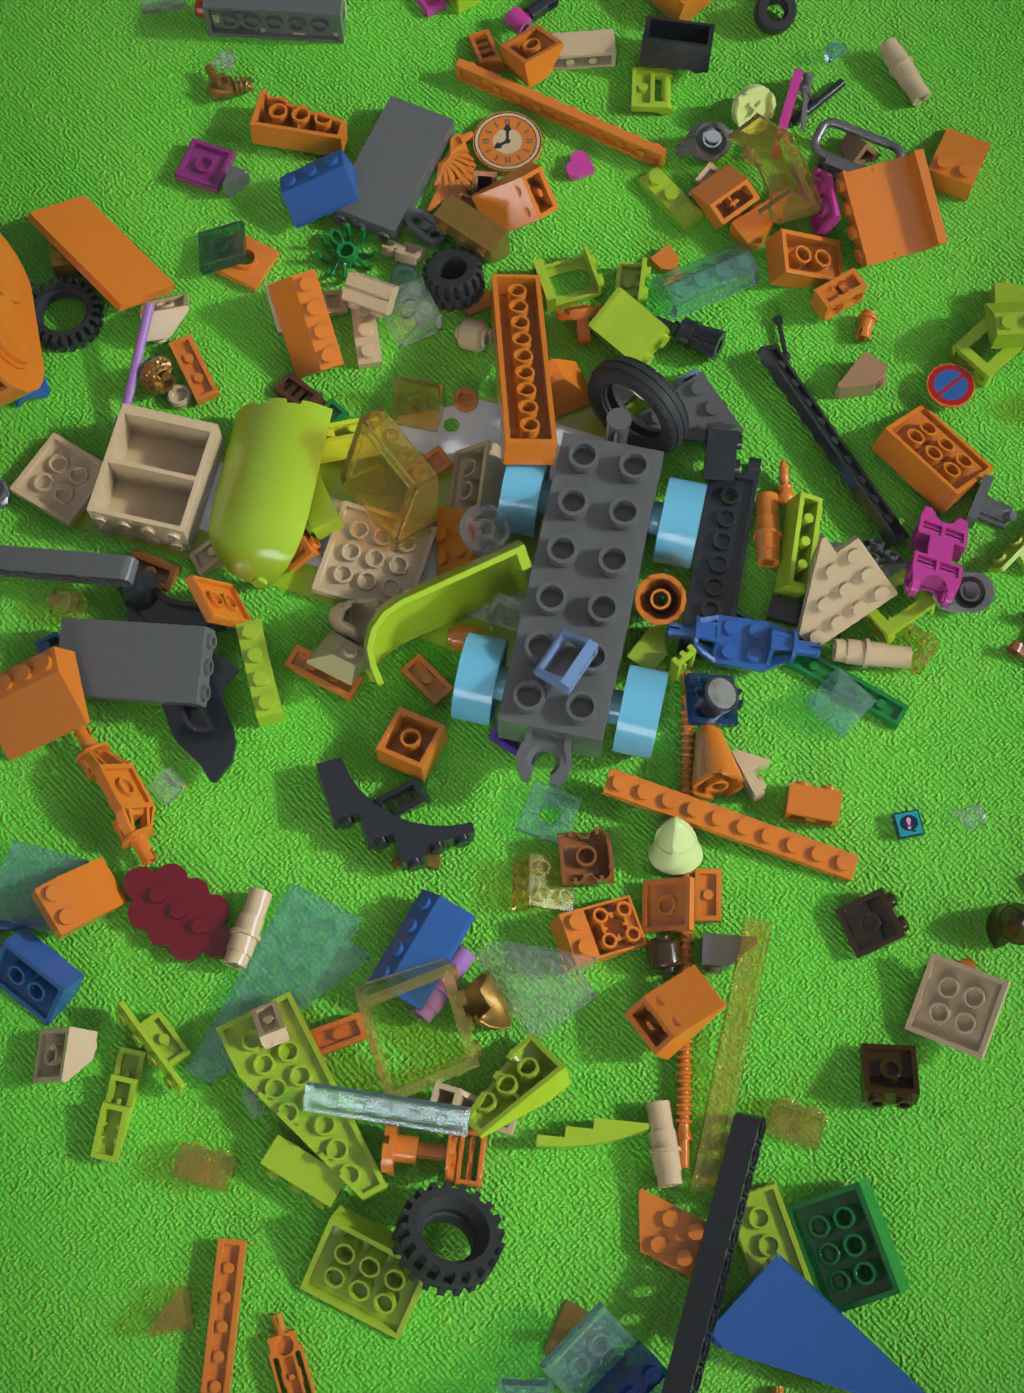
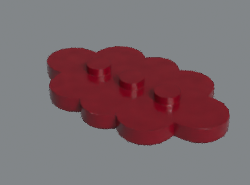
M177 864L163 865L156 872L147 867H136L126 874L123 887L126 894L133 900L128 907L127 915L129 921L136 929L148 931L149 939L155 946L169 947L172 955L182 962L194 961L202 953L213 959L225 957L226 948L231 937L230 928L225 925L230 917V908L228 902L222 896L210 894L208 885L204 880L188 878L186 871Z

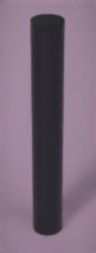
M841 78L809 103L807 117L845 87V81ZM801 111L790 119L792 125L797 126L801 123Z

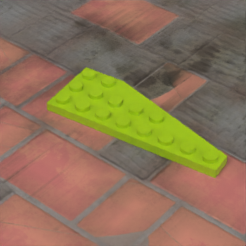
M290 991L267 1002L270 1003L276 1000L290 1037L288 1041L265 1049L258 1036L251 1011L216 1028L239 1078L362 1201L388 1188Z

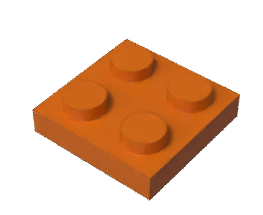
M688 876L643 880L642 929L644 934L694 931L695 878Z

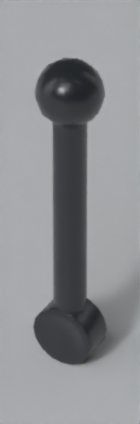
M777 315L773 320L778 328L783 355L789 360L791 354L787 351L782 328L783 319L780 315Z

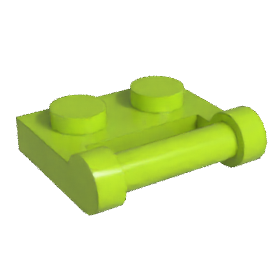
M632 67L631 112H654L664 116L672 113L670 92L673 71L671 69ZM655 79L662 81L661 101H655Z

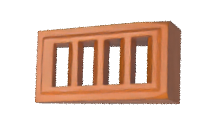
M489 29L467 35L477 66L486 70H492L495 73L503 71L502 58Z

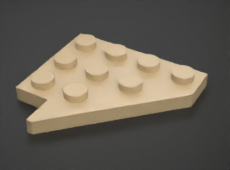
M823 533L819 535L797 631L804 641L820 642L822 646L898 594L856 534L835 549Z

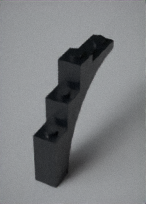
M342 757L316 764L317 776L333 828L348 829L353 827L355 823H359L368 850H382L393 843L402 871L409 870L413 872L420 870L424 865H427L428 854L438 855L447 848L455 846L463 848L474 841L475 830L472 822L453 826L425 825L392 815L374 804L355 784L346 769Z

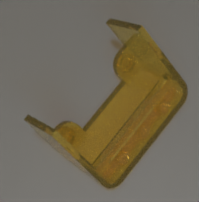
M756 114L727 135L729 140L742 147L743 159L747 164L756 166L762 177L771 201L758 210L760 215L768 218L772 223L783 224L816 215L823 210V203L795 138L788 131L762 115Z

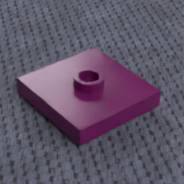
M192 138L174 174L175 180L218 194L236 158L235 151Z

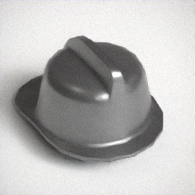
M962 572L961 584L948 609L940 607V603H937V598L934 594L933 596L937 606L944 611L980 612L990 606L994 599L995 590L991 580L984 574Z

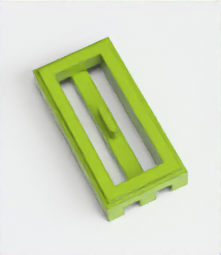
M692 644L687 646L686 652L682 650L679 653L678 659L676 657L671 659L668 677L673 682L678 681L683 676L684 671H690L693 668L697 650Z

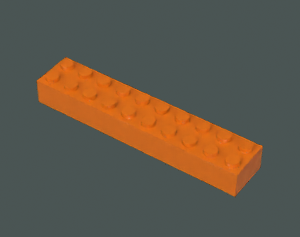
M492 274L490 306L503 464L555 465L557 434L540 275Z

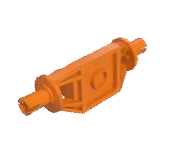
M88 726L77 729L74 732V736L83 751L76 757V761L79 765H82L88 781H97V784L101 787L108 800L110 808L114 811L116 819L112 827L121 839V847L123 849L134 848L143 866L154 863L158 857L148 840L155 834L153 828L155 804L133 763L112 753L108 743H96ZM140 820L141 828L136 830L134 823Z

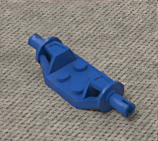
M695 615L691 625L676 622L667 625L668 632L666 637L689 640V643L693 645L699 655L712 666L764 673L784 664L792 665L796 655L818 659L821 649H818L821 648L820 642L799 640L797 629L790 631L767 621L725 615L700 618V615ZM698 639L712 642V648L698 642ZM774 651H786V655L773 656Z

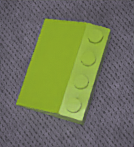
M339 1205L327 1223L300 1289L399 1340L423 1292V1289H421L423 1282L418 1278L411 1282L408 1279L409 1269L407 1267L402 1270L399 1268L398 1263L401 1255L393 1254L392 1249L396 1241L392 1240L393 1231Z

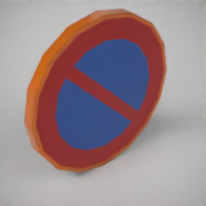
M949 363L941 364L930 372L926 382V389L932 401L946 408H958L967 404L973 397L975 383L968 370L960 365Z

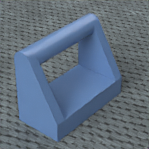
M561 629L533 670V673L569 696L597 655L598 644L587 637ZM569 641L582 650L564 677L546 671L565 642Z

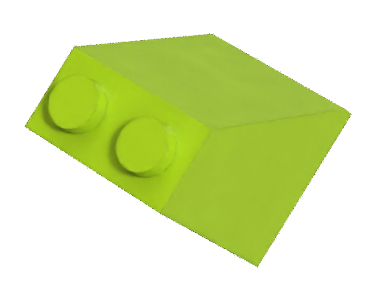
M621 287L615 290L588 324L599 338L619 354L638 359L648 365L654 360V353L658 348H663L668 343L669 335L671 334V331L665 324Z

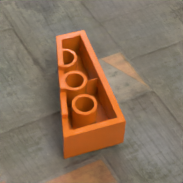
M261 89L250 121L253 144L327 155L339 149H342L345 153L348 143L345 120L321 111L315 113L308 110V106L291 104L286 98L281 96L275 98L270 96L268 91Z

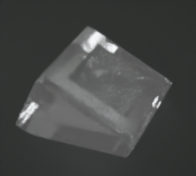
M166 768L159 772L148 790L167 806L185 789L188 782L174 769Z

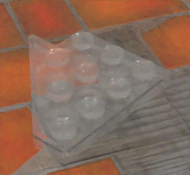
M500 939L492 940L474 955L482 969L491 972L500 990L503 991L509 1009L526 1034L529 1036L532 1033L539 1041L597 997L582 975L583 972L599 961L597 957Z

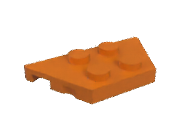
M440 505L435 506L436 527H438L436 532L437 576L478 558L477 514Z
M640 1188L638 1192L639 1252L689 1278L692 1277L706 1221Z

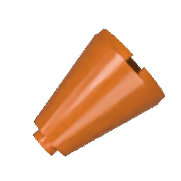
M652 574L645 578L637 587L635 594L637 611L643 619L652 624L666 625L672 623L681 616L686 607L687 597L683 585L678 579L669 574ZM661 596L668 598V602L665 605H660L658 602Z
M714 725L702 726L695 735L692 773L693 793L701 799L708 800L715 799L714 795L723 794V798L732 796L743 788V776L721 730Z

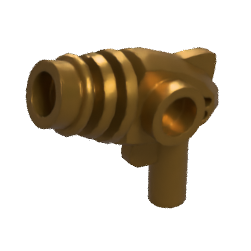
M211 64L204 68L211 81L206 91L213 100L219 98L227 100L235 97V91H237V96H240V90L242 95L244 90H246V93L253 91L251 77L244 76V80H242V77L239 76L240 81H238L237 76H234V81L232 76H226L225 73L217 74Z

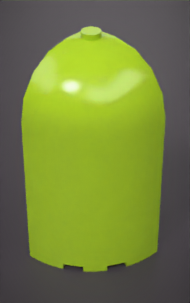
M268 398L267 403L258 404L254 401L243 406L236 413L209 519V539L216 557L225 568L244 581L252 583L256 588L265 589L272 586L286 571L300 544L308 520L333 411L331 408L305 400L298 404L289 403L286 398Z
M519 540L511 542L396 594L380 605L366 626L364 650L368 666L364 667V671L369 681L374 680L377 686L384 684L378 669L379 665L389 653L406 642L513 593L518 592L523 598L526 597L529 584L526 569L531 568L532 564L525 545Z

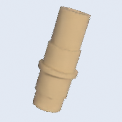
M895 37L884 41L879 46L878 51L889 69L890 77H894L913 106L922 104L931 96V92L913 64V57L908 56L903 46L899 44Z
M864 638L863 640L834 639L831 656L832 661L860 665V668L871 666L909 669L912 662V647L870 641L869 638Z
M256 887L250 888L236 924L230 929L231 937L223 959L225 965L238 970H246L255 946L261 940L259 935L272 899V894L268 891Z
M659 1100L646 1103L650 1131L648 1134L651 1147L649 1156L653 1160L658 1188L680 1186L683 1184L679 1152H682V1149L678 1146L670 1101Z

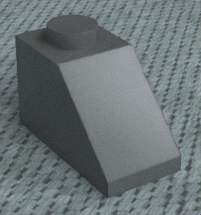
M703 933L700 943L699 969L705 970L706 974L720 975L722 971H727L754 947L757 937Z

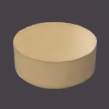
M183 384L174 385V388L167 393L170 405L177 410L188 408L193 401L191 390Z

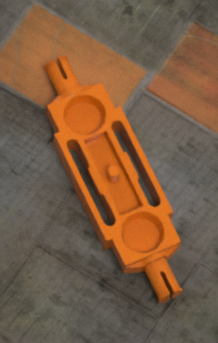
M282 1313L270 1316L275 1333L267 1339L271 1352L268 1355L278 1392L283 1393V1389L275 1364L276 1358H278L280 1363L281 1376L287 1392L307 1393L297 1357V1351L299 1350L311 1392L316 1393L303 1343H299L296 1330L285 1328Z

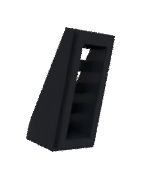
M415 777L372 802L384 809L382 803L386 802L391 814L401 817L430 803L431 800L421 780ZM414 788L419 796L416 800L411 792ZM403 793L406 794L410 802L407 805L405 804L401 796V794ZM396 798L400 809L396 810L391 799Z

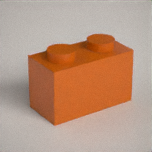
M805 781L791 782L787 789L783 819L835 828L839 820L843 792L836 791L835 787L827 785L819 788L810 786V783Z

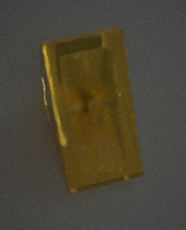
M180 1284L146 1333L150 1337L195 1329L189 1287Z

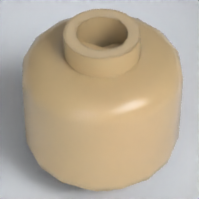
M467 318L456 327L455 338L462 349L482 352L491 344L492 330L485 321Z

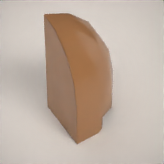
M846 133L841 144V154L844 158L862 165L867 162L873 163L881 156L860 138Z

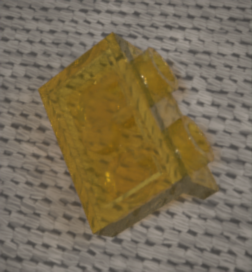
M781 1096V1099L776 1098L772 1103L765 1133L818 1150L829 1115L823 1114L824 1110L817 1106L808 1105L805 1108L796 1105L797 1100L790 1097Z

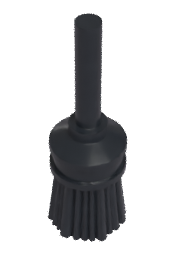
M654 315L669 328L671 335L675 336V344L677 346H683L687 350L692 348L713 361L717 359L722 351L726 339V331L701 325L700 321L691 320L690 317H686L681 322L675 321L674 323Z

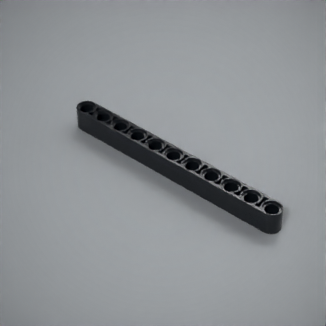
M736 1112L733 1118L661 1393H699L765 1135V1117Z

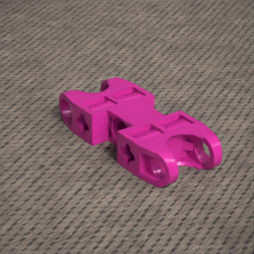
M925 506L912 532L910 547L922 550V552L915 550L906 566L904 577L906 595L915 597L918 591L926 590L935 595L937 603H940V607L948 609L961 584L963 566L951 563V561L958 563L966 549L968 538V523L966 519L958 517L954 523H944L937 518L936 512L933 511L932 507Z

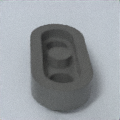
M415 208L408 212L405 218L406 227L412 234L428 246L434 248L440 247L446 242L447 235H443L436 229L434 217L420 208Z

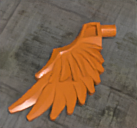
M472 131L456 134L449 139L448 154L442 161L437 163L438 173L433 184V188L436 191L427 208L428 213H431L442 204L450 193L457 196L462 189L468 193L472 192L471 184H473V170L476 168V164L474 163V158L469 155L466 145L467 142L473 140L474 134Z

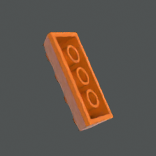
M315 269L289 276L268 285L296 378L302 379L342 367L344 362Z

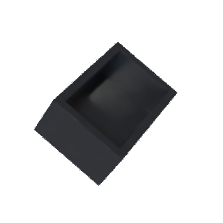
M647 15L639 64H644L648 67H667L671 70H689L693 73H708L715 24Z

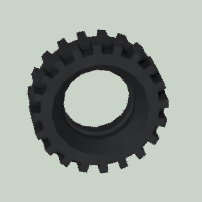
M445 1181L442 1188H438L436 1182L430 1183L426 1191L423 1187L417 1189L414 1197L410 1196L394 1225L396 1227L392 1233V1240L396 1241L392 1250L394 1255H401L398 1266L401 1270L406 1267L409 1269L408 1279L411 1282L418 1278L423 1282L421 1289L427 1291L432 1286L437 1288V1295L444 1296L446 1290H452L453 1297L460 1296L464 1288L469 1294L475 1290L478 1284L482 1286L504 1249L505 1243L501 1241L505 1236V1230L497 1228L502 1219L499 1214L492 1215L490 1211L494 1205L490 1201L484 1204L479 1200L482 1194L477 1190L474 1195L466 1192L467 1185L461 1184L459 1189L452 1188V1181ZM438 1221L450 1223L459 1228L469 1241L471 1246L470 1255L464 1260L459 1261L444 1260L435 1255L425 1244L423 1228L429 1223Z

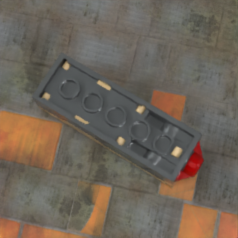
M195 0V14L198 18L206 20L209 36L344 44L348 14L346 0Z

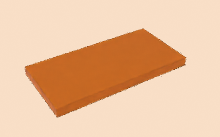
M85 195L29 212L27 220L118 311L174 291L175 284Z

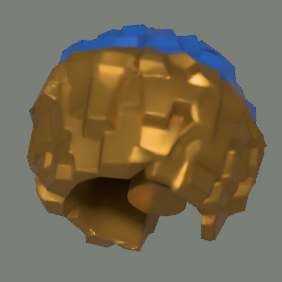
M165 356L148 358L142 362L139 371V383L148 393L161 395L174 388L176 376L171 372L173 370L171 360Z

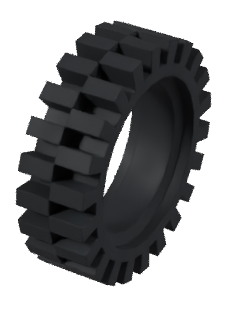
M64 276L58 277L59 283H55L52 278L48 280L50 286L46 287L44 283H41L39 285L41 291L39 292L34 289L32 292L40 342L45 348L49 345L51 351L56 352L58 347L61 353H66V347H69L71 352L77 351L75 345L78 344L83 349L86 347L84 341L88 340L92 343L94 341L92 335L98 336L100 333L98 327H103L102 318H104V313L98 296L92 290V287L88 283L85 285L81 279H78L76 283L74 277L69 276L68 282H66ZM75 298L86 306V314L83 321L72 330L64 332L54 331L44 324L43 318L47 307L57 299Z

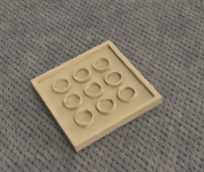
M344 500L339 516L345 528L331 533L311 588L312 592L340 601L379 598L384 603L394 595L420 584L436 540L438 527Z

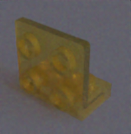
M528 853L514 858L512 910L524 911L537 907L568 912L574 909V885H562L559 858L535 853Z

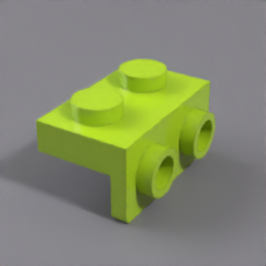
M643 257L642 263L618 261L615 290L621 287L641 305L642 302H647L649 287H644L645 281H650L651 266H647V257Z

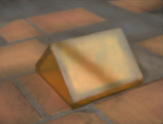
M396 375L390 423L438 432L446 403L444 384Z

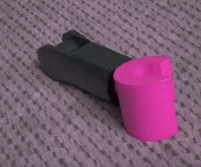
M534 0L524 7V11L519 7H514L506 14L504 21L519 34L529 29L533 22L547 12L556 8L559 0Z

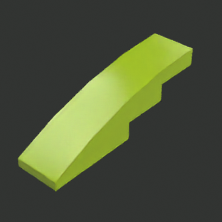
M120 1046L114 1074H111L106 1099L101 1105L90 1157L115 1163L118 1162L141 1085L148 1055L147 1051Z
M594 1118L593 1129L566 1126L564 1137L537 1134L536 1148L573 1149L609 1144L647 1132L649 1123Z

